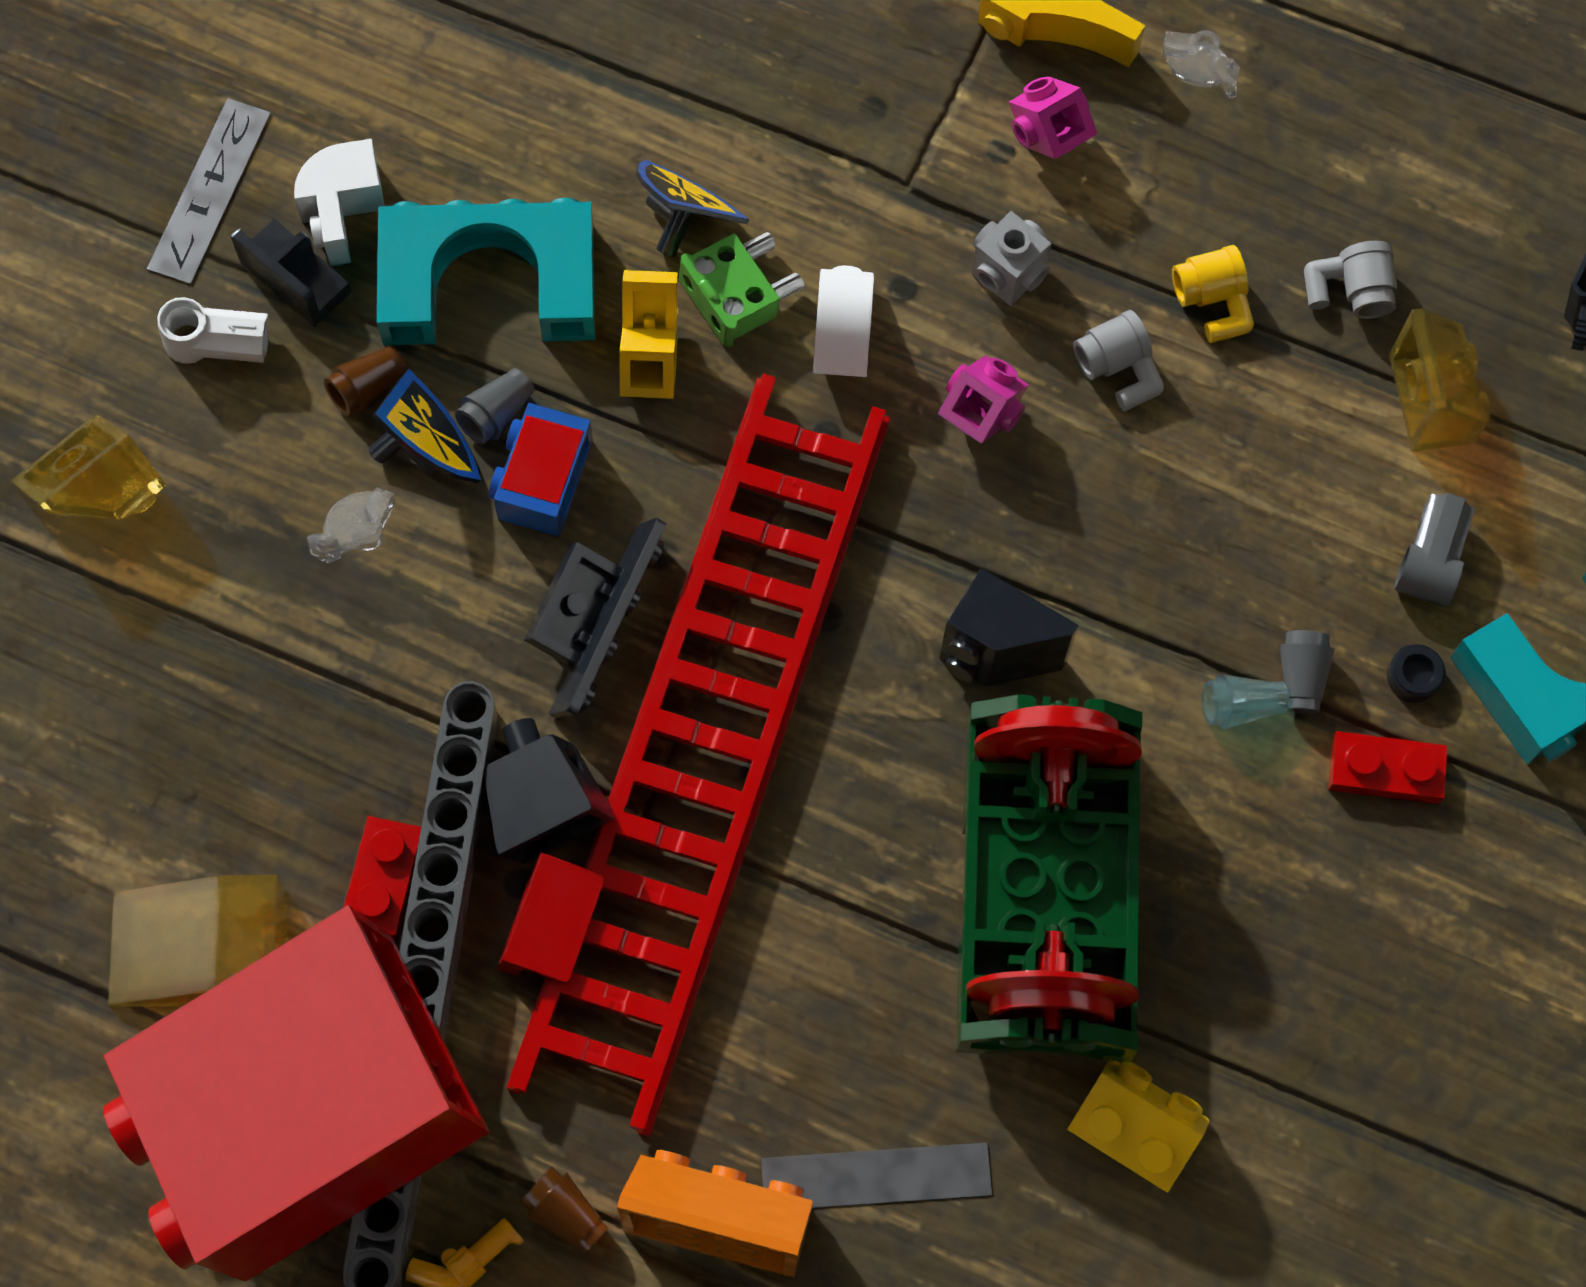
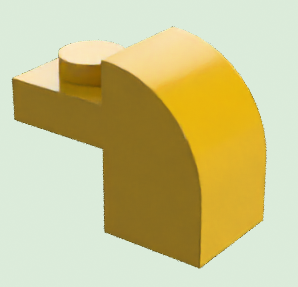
M624 270L622 280V335L620 343V397L674 398L678 342V272Z

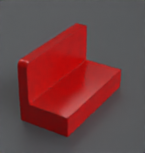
M541 852L532 868L497 969L515 976H519L524 969L560 983H567L574 969L602 889L604 876Z

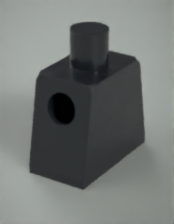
M532 718L519 719L504 727L503 734L510 754L488 764L484 771L495 845L499 855L525 864L539 857L541 852L547 853L615 819L610 805L578 749L572 743L554 734L541 738L536 722Z

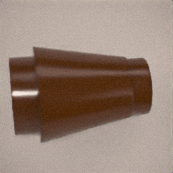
M389 345L383 350L375 351L333 367L332 375L324 379V386L329 398L342 414L349 416L355 411L362 414L399 380L407 370V366L397 349Z
M552 1166L519 1201L530 1211L527 1214L528 1218L572 1246H576L583 1254L608 1229V1226L600 1220V1216L569 1174L566 1172L562 1176Z

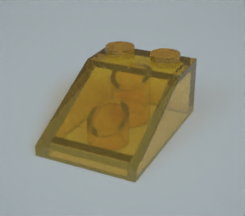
M278 875L213 876L114 892L108 1005L110 1007L186 1005L285 944L287 890Z

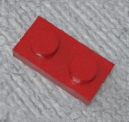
M1336 731L1332 737L1328 790L1440 804L1445 794L1447 745Z
M367 816L344 907L347 905L351 906L389 933L393 940H398L411 889L421 826Z

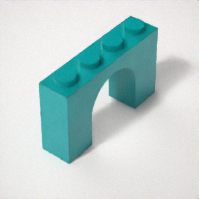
M558 198L546 203H527L520 199H506L499 204H474L466 200H454L446 205H421L412 201H402L393 206H378L377 325L383 345L436 344V295L438 283L443 272L462 254L486 247L510 250L522 256L535 269L539 277V322L542 341L595 340L594 222L591 201L580 202L574 198Z
M1585 573V574L1583 575V577H1582V580L1585 582V584H1586V573ZM1508 613L1461 641L1450 656V659L1526 765H1529L1543 755L1549 762H1552L1578 744L1574 736L1586 729V683L1567 679L1550 669L1539 657Z

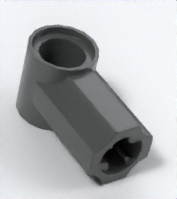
M1450 493L1430 494L1424 505L1414 542L1408 546L1394 584V590L1445 608L1449 606L1462 573L1464 562L1459 559L1475 508L1470 506L1465 498Z

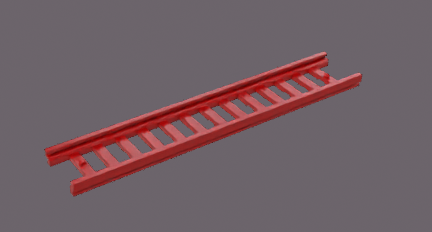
M762 374L761 378L757 377L607 802L614 813L615 819L598 827L584 868L604 876L601 890L698 920L689 949L651 937H645L594 919L590 920L583 940L585 944L679 973L680 976L671 1003L573 972L567 983H560L545 977L506 1086L509 1092L518 1095L527 1093L541 1050L643 1082L629 1126L631 1129L636 1130L638 1134L651 1137L890 425V417L885 416L886 410L872 406L860 444L765 416L776 384V377ZM756 439L850 467L851 471L844 492L749 464L748 461ZM739 487L834 515L835 518L828 539L824 540L795 530L784 529L759 519L732 512L731 509ZM722 535L819 564L811 589L714 560ZM705 584L802 613L794 639L698 610L697 606ZM690 633L784 662L785 666L777 689L679 659L687 634ZM670 683L768 713L760 740L662 710L661 708ZM652 734L750 763L751 766L743 790L739 791L643 761ZM634 785L734 815L725 843L626 813L625 811ZM616 836L716 867L707 896L607 865ZM560 996L661 1027L662 1029L652 1058L550 1026Z

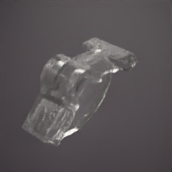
M1202 30L1196 34L1165 32L1163 57H1166V62L1172 74L1183 83L1195 87H1214L1220 84L1230 99L1236 96L1239 66L1233 58L1228 59L1222 52L1218 35L1208 30Z
M376 487L374 492L352 493L337 501L327 513L323 526L324 533H315L307 537L310 553L317 559L330 563L341 559V553L355 548L363 551L377 548L383 540L382 529L395 505L394 493Z

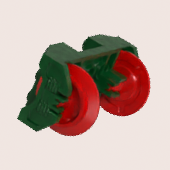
M1013 695L971 704L967 720L962 834H965L962 935L958 945L956 1053L992 1054L1023 1051L1076 1054L1104 1061L1131 1062L1138 1052L1141 711L1104 699H1087L1083 708L1078 707V698H1069L1068 704H1064L1063 701L1059 700L1051 704V697L1044 696L1041 706H1036V699L1032 695ZM971 1001L989 1005V1018L991 1021L979 1022L971 1006Z

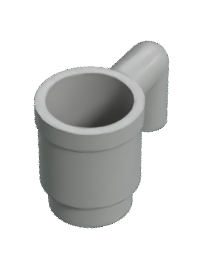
M1384 241L1360 242L1345 248L1337 257L1307 263L1304 268V278L1309 308L1323 309L1328 307L1330 300L1327 280L1344 277L1347 301L1352 304L1354 316L1362 319H1372L1392 313L1396 309L1395 296L1398 293L1391 244Z
M1127 310L1117 317L1087 330L1084 337L1073 342L1076 359L1082 371L1090 380L1101 375L1109 377L1132 366L1139 382L1115 393L1116 400L1124 412L1159 396L1163 392L1164 383L1152 360L1153 350L1149 335L1134 311Z

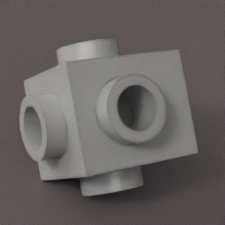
M1012 211L998 224L994 221L989 222L974 240L973 246L976 249L971 274L986 289L995 293L1010 306L1027 290L1031 292L1036 289L1050 270L1047 261L1051 242L1048 241L1045 232L1033 221H1024Z

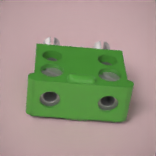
M768 232L744 244L741 243L734 233L693 255L684 253L681 256L678 280L722 345L726 347L733 346L734 339L776 318L780 300L804 288V282L796 272L770 285L753 259L775 249V240Z

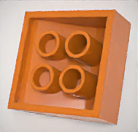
M656 1150L654 1158L640 1155L620 1194L617 1204L618 1214L625 1233L781 1275L795 1277L813 1206V1200L802 1198L803 1188L775 1180L770 1181L768 1188L746 1183V1173L720 1165H713L711 1173L689 1167V1158L669 1151Z

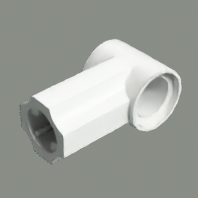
M186 297L174 298L160 308L157 316L158 328L164 349L173 360L187 364L195 363L207 357L264 363L269 340L268 314L203 308L195 300ZM190 325L197 328L187 336L173 334L181 326Z

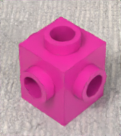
M1042 77L1027 84L1023 89V94L1008 102L1015 118L1011 123L1012 130L1019 143L1025 148L1056 159L1072 151L1076 146L1098 134L1089 111L1087 99L1082 89L1075 85L1052 77Z
M985 355L969 366L962 364L957 368L947 383L945 390L949 394L937 414L982 444L1002 429L1009 432L1015 426L1026 408V405L1021 403L1020 400L1029 384L1017 377V371L1007 362L998 358H989Z

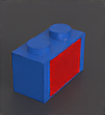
M527 404L522 420L514 419L510 426L506 450L511 452L505 468H496L490 483L489 498L494 499L498 520L560 537L593 443L591 420L536 404Z

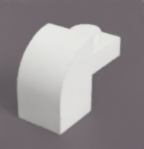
M372 139L340 143L320 150L307 160L296 178L294 197L302 223L310 222L315 248L325 247L330 266L351 263L344 216L378 211V206H385Z
M837 266L832 270L821 269L813 373L867 377L874 283L873 273L862 272L861 269L853 266Z

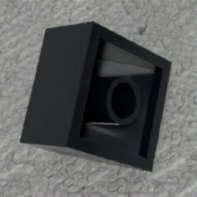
M981 568L946 622L939 659L945 662V668L958 679L968 683L976 680L986 687L1062 670L1068 660L1079 625Z

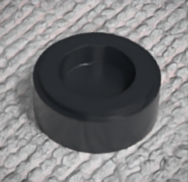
M1420 644L1408 645L1401 648L1390 661L1386 673L1387 682L1391 690L1399 698L1408 702H1423L1432 698L1442 686L1446 675L1445 665L1439 654L1430 647Z

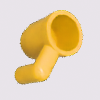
M1235 245L1189 257L1186 259V263L1172 267L1173 286L1182 307L1193 304L1201 307L1226 300L1230 317L1204 324L1205 334L1209 343L1245 335L1253 329L1254 321L1247 299V272L1241 253Z

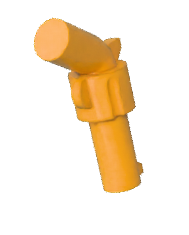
M503 1218L469 1249L463 1245L458 1251L452 1248L445 1250L442 1253L441 1259L447 1268L413 1258L406 1271V1281L425 1287H471L487 1273L483 1267L509 1244L521 1245L524 1240L510 1223Z

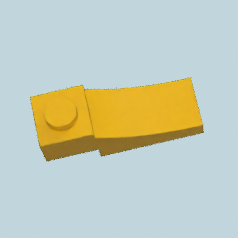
M980 0L977 21L993 37L1000 40H1008L1019 47L1022 46L1025 40L1060 42L1097 52L1127 67L1130 66L1139 53L1145 30L1144 24L1101 0Z

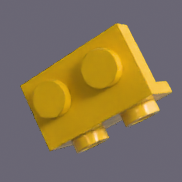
M1108 1061L1067 1130L1168 1193L1204 1136L1210 1120L1202 1114L1201 1106L1190 1097L1179 1092H1173L1171 1095L1151 1083V1075L1140 1066L1132 1062L1122 1061V1063H1119L1118 1061Z

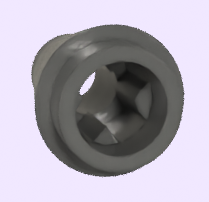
M512 368L507 374H503L462 398L460 402L461 407L455 412L457 423L468 437L479 444H485L490 439L498 440L526 403L528 397L534 393V386L522 371Z
M1288 631L1285 636V644L1279 646L1285 697L1287 700L1286 710L1296 713H1319L1335 649L1330 647V635L1318 631Z

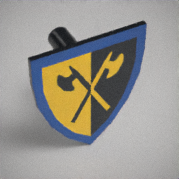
M646 159L638 164L636 176L641 185L649 192L646 204L667 222L656 247L659 252L671 257L676 256L694 213L748 224L749 219L722 198L697 183Z
M410 369L406 370L372 416L387 432L369 447L371 457L378 463H384L402 448L428 476L435 470H438L455 479L479 483L481 478L474 456L461 430L428 387Z

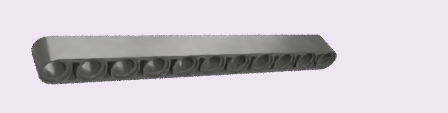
M465 681L454 685L447 692L443 703L399 951L413 980L422 975H431L439 980L437 990L431 996L423 998L444 1042L487 795L484 771L487 765L492 763L498 730V714L490 690L483 684L474 681ZM468 705H479L486 709L484 715L475 722L466 723L457 718L459 712ZM468 757L477 762L473 771L465 776H454L448 772L450 764L458 758ZM450 811H460L468 816L465 824L455 831H446L438 826L440 818ZM451 865L458 869L456 878L450 884L436 886L429 882L431 872L438 866ZM439 919L448 924L447 933L438 941L427 942L419 938L421 927L430 920ZM422 1174L352 1217L343 1268L345 1287H359V1276L362 1270L372 1263H381L387 1266L388 1280L384 1287H403ZM382 1204L397 1206L399 1218L391 1230L383 1233L371 1231L369 1218L376 1207Z

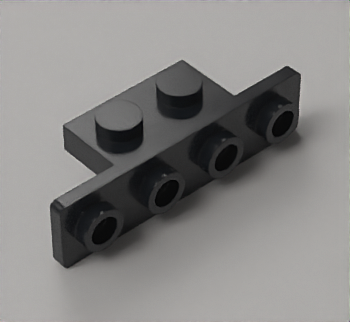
M656 517L636 527L619 565L614 564L579 542L569 545L524 639L525 642L570 667L549 711V715L555 719L561 720L575 716L577 713H583L593 700L597 685L593 683L597 671L600 665L606 664L616 651L620 638L615 633L623 616L627 617L636 607L642 594V589L638 587L643 573L645 569H650L655 564L663 550L664 541L660 537L665 529L666 522Z

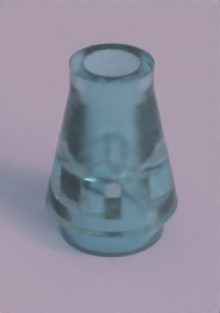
M1220 674L1215 680L1206 681L1202 689V709L1205 720L1209 725H1219L1224 730L1272 715L1286 714L1289 707V693L1283 681L1270 682Z

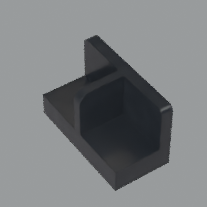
M275 218L252 239L239 228L230 235L239 262L313 327L321 322L352 292L349 282L314 253L309 236L304 232H299L294 236Z

